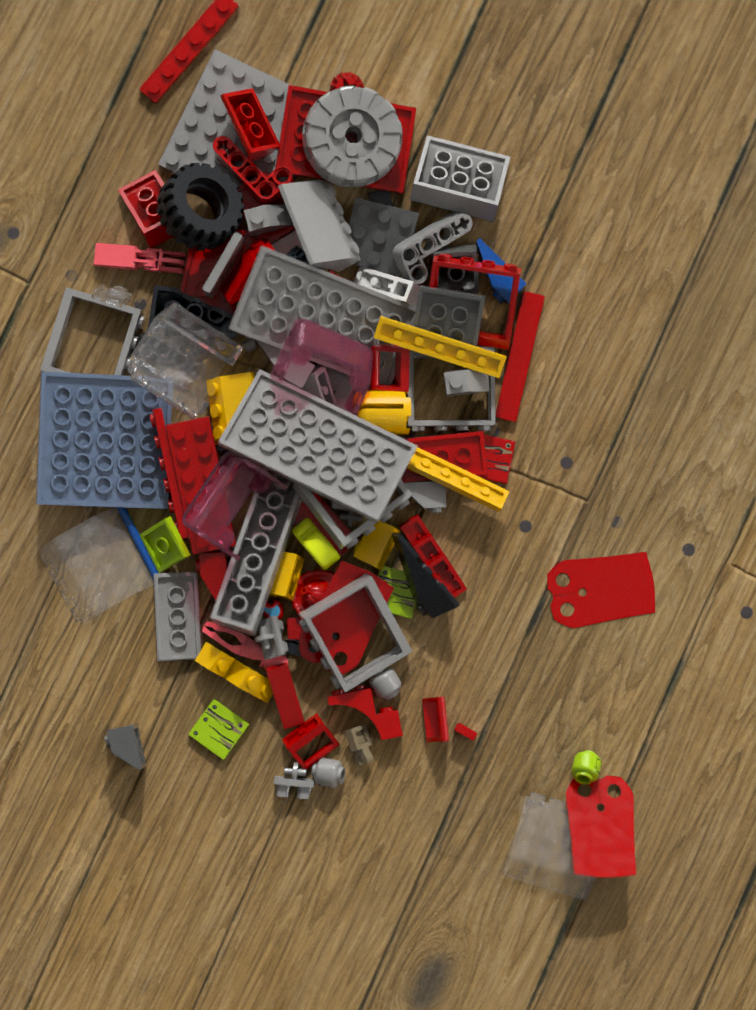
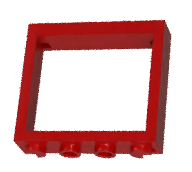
M449 254L435 255L429 287L437 288L440 266L513 277L505 334L479 331L477 345L509 350L521 268H517V265L509 263L504 264V266L495 265V262L490 260L475 262L470 257L456 259L452 258Z

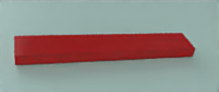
M527 291L523 292L495 418L516 423L545 299L544 295Z

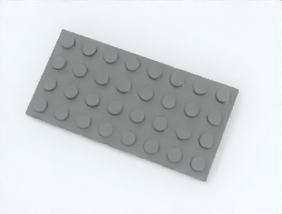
M261 246L229 329L371 383V346L394 345L373 338L380 316L413 326L416 307ZM380 351L379 384H392L395 377V352Z
M261 369L256 374L218 442L219 446L378 523L417 450V445Z

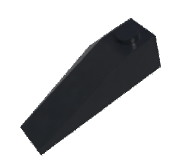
M154 285L148 324L151 335L211 339L236 338V331L229 329L234 315L215 306L208 305L196 297H191L177 288Z
M394 532L392 538L412 597L418 604L415 606L422 616L427 615L435 618L457 608L460 604L448 588L437 579L432 578L433 571L424 562H419L420 556L401 534Z

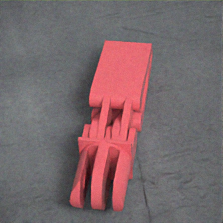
M96 243L93 265L133 271L143 268L144 271L161 274L163 272L184 274V270L181 268L165 267V265L184 267V260L166 257L186 258V253L163 251L161 248L140 250L137 246Z
M209 621L203 625L202 632L231 652L252 660L262 661L259 667L266 669L267 667L287 662L289 665L288 658L285 655L264 660L262 646L243 633ZM206 626L212 627L215 631L227 632L236 636L241 645L233 646L227 643L216 632H211Z

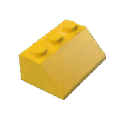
M254 372L226 375L206 380L215 445H218L222 434L254 380Z

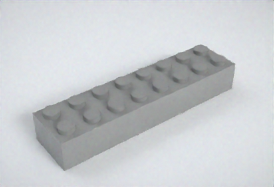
M264 467L210 617L214 624L252 636L256 635L302 499L293 488L295 482Z

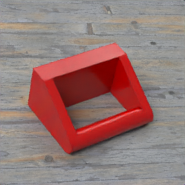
M397 345L371 346L370 389L409 392L410 350ZM380 351L395 352V384H379Z
M445 696L422 698L426 742L449 741Z
M317 713L282 739L286 748L306 771L340 745ZM324 731L331 741L307 760L303 761L297 751Z

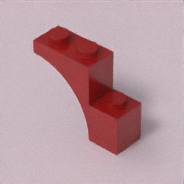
M366 685L353 687V692L345 693L342 689L332 691V696L328 697L329 706L346 705L366 714L377 727L381 740L403 736L398 709L393 710L392 706L380 708V713L376 714L371 688L366 689Z

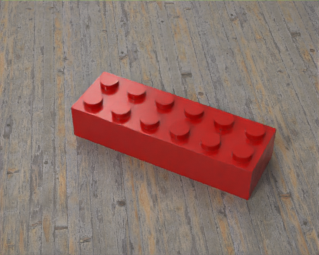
M209 416L166 425L193 555L236 546Z

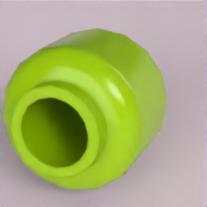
M593 751L579 752L574 757L571 774L580 784L595 782L599 777L602 761Z

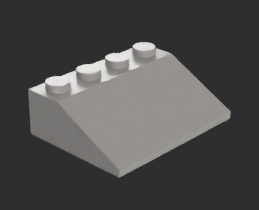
M427 135L410 200L494 222L510 157Z
M313 180L278 186L311 266L340 272L361 260L358 254L360 252L359 247L351 237V228L344 220L342 215L344 214L343 208L336 200V191L331 183Z

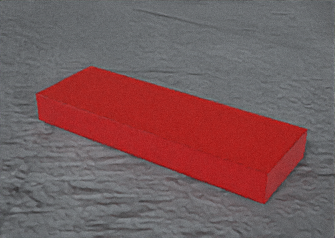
M287 662L267 667L266 672L283 728L287 729L304 724L305 720Z

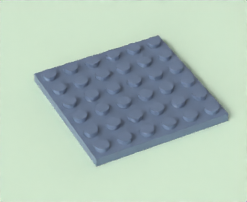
M41 371L36 504L168 509L169 492H166L163 479H167L166 470L161 471L159 458L163 457L161 448H156L154 436H158L156 427L152 428L149 415L153 414V409L162 408L165 426L171 424L173 378Z

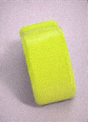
M304 518L292 529L295 537L323 570H327L340 559L339 553L309 518Z

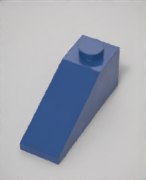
M480 238L476 241L481 262L483 260L494 261L495 265L504 266L506 264ZM486 273L491 290L494 292L492 296L499 303L502 304L504 302L508 305L510 303L513 277ZM521 278L519 282L518 294L526 286V282Z

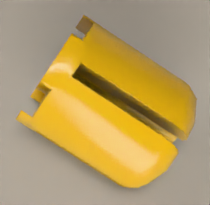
M363 391L355 400L354 414L394 435H408L410 428H406V423L409 420V416H411V398H406L408 392Z

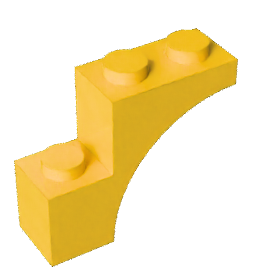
M207 642L195 659L197 663L266 703H268L273 695L269 678Z

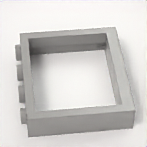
M66 287L40 371L71 373L54 368L75 298L132 315L114 375L124 376L125 370H129L132 363L130 354L132 349H135L139 338L136 337L138 328L142 329L145 316H142V310Z
M480 347L495 352L494 347ZM410 351L409 392L407 393V398H411V416H409L408 428H412L413 432H423L425 428H434V431L442 432L447 431V428H456V431H469V427H477L478 431H490L491 427H495V377L488 375L490 391L487 392L488 420H414V359L437 358Z
M400 480L396 487L401 496L386 506L379 519L382 523L393 516L391 513L396 508L402 510L410 503L408 499L413 494L402 480ZM297 483L293 485L294 490L340 550L345 546L348 549L359 542L357 537L361 534L367 536L376 529L374 526L376 522L369 519L345 537L311 491Z
M367 573L299 613L302 619L299 623L304 632H309L311 635L310 643L314 650L321 653L322 658L320 661L326 670L329 669L333 676L330 679L336 689L340 688L344 692H347L413 652L374 579ZM364 587L396 647L343 678L311 618Z

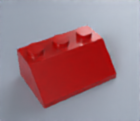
M253 88L224 93L220 96L251 161L264 159L281 147Z

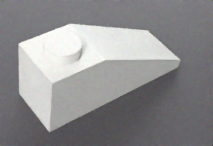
M360 266L354 283L411 306H417L420 288L418 284Z

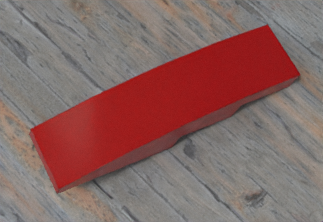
M415 514L399 525L422 562L433 571V578L443 583L454 598L467 590L463 581L418 514Z

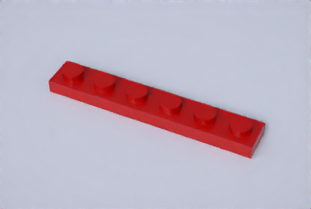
M215 0L143 83L139 91L153 103L157 104L237 11L239 5L233 0Z
M162 408L153 409V414L149 416L152 428L156 427L158 436H154L156 448H161L163 457L159 458L161 471L166 470L167 479H163L166 492L170 491L172 500L168 501L170 513H175L176 522L174 524L183 539L189 537L163 412Z

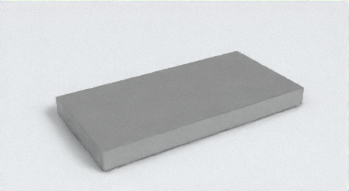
M197 572L153 574L157 661L195 660L201 651Z

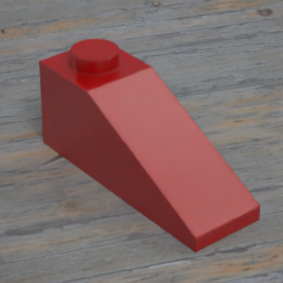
M226 552L199 554V559H195L196 572H200L214 599L217 600L228 569Z

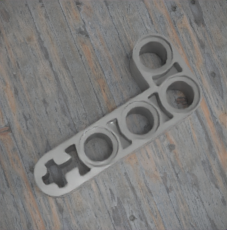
M451 212L398 243L394 247L392 255L403 279L413 281L416 284L426 281L428 272L422 259L470 231L473 224L472 218L464 213ZM443 228L444 232L442 237H440L439 232ZM425 239V240H426V244H425V246L422 248L421 243H422V241ZM407 249V250H408V255H407V257L404 259L403 254H404L405 250ZM416 268L417 273L415 277H412V272Z

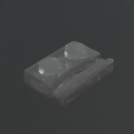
M101 285L93 290L91 298L100 297L102 302L122 308L130 302L132 294L128 293L126 288L114 286V288L111 287L107 290L105 285Z

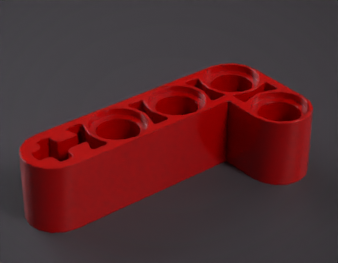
M219 136L214 140L213 149L216 158L260 204H276L282 198L278 186L294 183L292 172L289 168L284 166L278 167L266 176L230 138ZM237 161L243 162V164L239 167L233 166V164ZM251 176L258 177L253 182L248 181V178ZM281 177H288L286 182L278 181ZM265 191L272 192L268 197L262 196Z

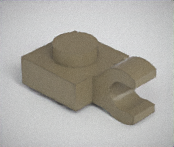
M366 724L346 730L345 733L351 751H357L355 755L356 764L359 766L372 762L373 756L368 746L373 744Z

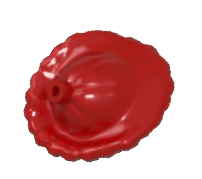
M314 570L307 571L300 576L295 597L291 601L293 609L298 615L320 601L334 576L333 572Z

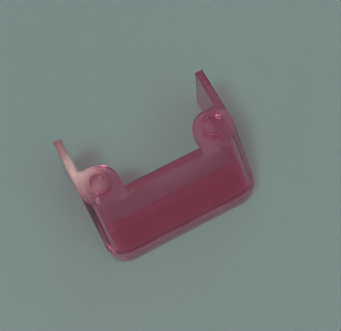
M301 318L296 320L291 327L270 376L282 382L291 362L300 366L306 365L310 362L314 353L352 369L348 379L352 390L344 408L357 415L371 383L373 352L371 348L308 319Z
M228 451L220 458L183 514L182 522L186 527L239 561L241 557L228 549L234 540V532L228 528L229 524L251 491L258 494L264 493L272 482L284 490L288 486L241 455Z

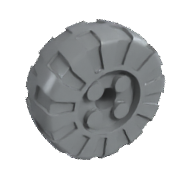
M354 86L340 87L329 91L319 98L309 110L302 131L304 153L314 171L323 179L334 183V185L347 188L367 186L384 177L395 165L399 157L403 138L401 122L392 104L372 89ZM353 134L356 137V143L348 142L346 135Z

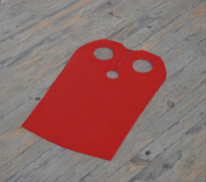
M646 552L563 560L547 574L548 590L554 596L550 604L553 618L567 627L578 628L626 617L655 613L654 580ZM560 573H565L570 578L569 584L565 587H560L556 583V577ZM581 588L586 589L587 593L585 596L579 595L578 592ZM566 602L571 603L574 606V613L571 616L562 615L560 611L562 604Z
M341 561L320 601L366 573L372 576L386 603L394 587L365 569ZM364 587L311 618L332 659L334 660V656L338 652H344L347 655V662L344 665L339 666L336 664L341 675L349 672L359 664L380 618ZM302 629L299 636L301 656L313 664L316 662L321 663V653L319 651L313 653L308 649V643L312 639L309 632L305 633ZM333 633H339L340 638L338 640H333Z
M605 775L599 781L597 779L595 782L587 784L591 787L592 791L588 797H583L578 793V787L581 784L574 778L566 790L574 874L605 878L636 875L634 796L632 790L621 777ZM612 784L619 786L621 789L620 796L611 797L607 792V788ZM598 804L604 805L605 808L603 811L597 810L596 807Z

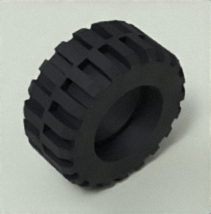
M191 163L190 165L180 167L159 191L160 194L157 196L156 202L158 206L156 209L158 216H161L159 221L162 227H166V233L169 236L172 235L175 238L174 241L179 244H185V247L189 249L196 247V250L204 251L206 248L207 250H212L217 246H221L237 230L243 220L244 203H241L243 197L241 192L237 190L239 187L236 182L233 183L227 173L223 174L220 168L216 166L212 168L210 164L202 163L200 166L199 163ZM186 194H194L203 198L211 206L214 220L205 219L197 215L189 206Z

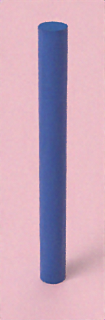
M116 507L153 578V574L159 572L125 507Z

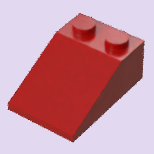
M156 170L118 189L120 196L150 248L173 237L166 233V227H162L159 221L161 216L157 214V196L160 194L159 191L164 182Z
M266 238L263 240L258 239L251 244V247L245 251L220 290L230 305L240 300L260 247L264 246L276 251Z

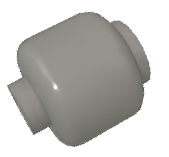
M385 668L373 675L369 680V684L378 698L389 700L400 693L399 689L402 683L393 668Z
M322 758L317 764L313 765L311 775L315 777V783L318 786L334 789L339 784H343L346 769L339 760Z

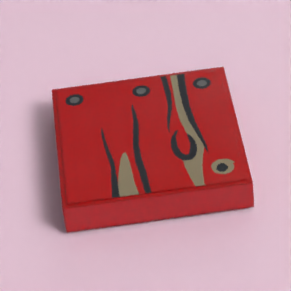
M484 435L488 475H480L478 477L488 481L507 484L516 441Z

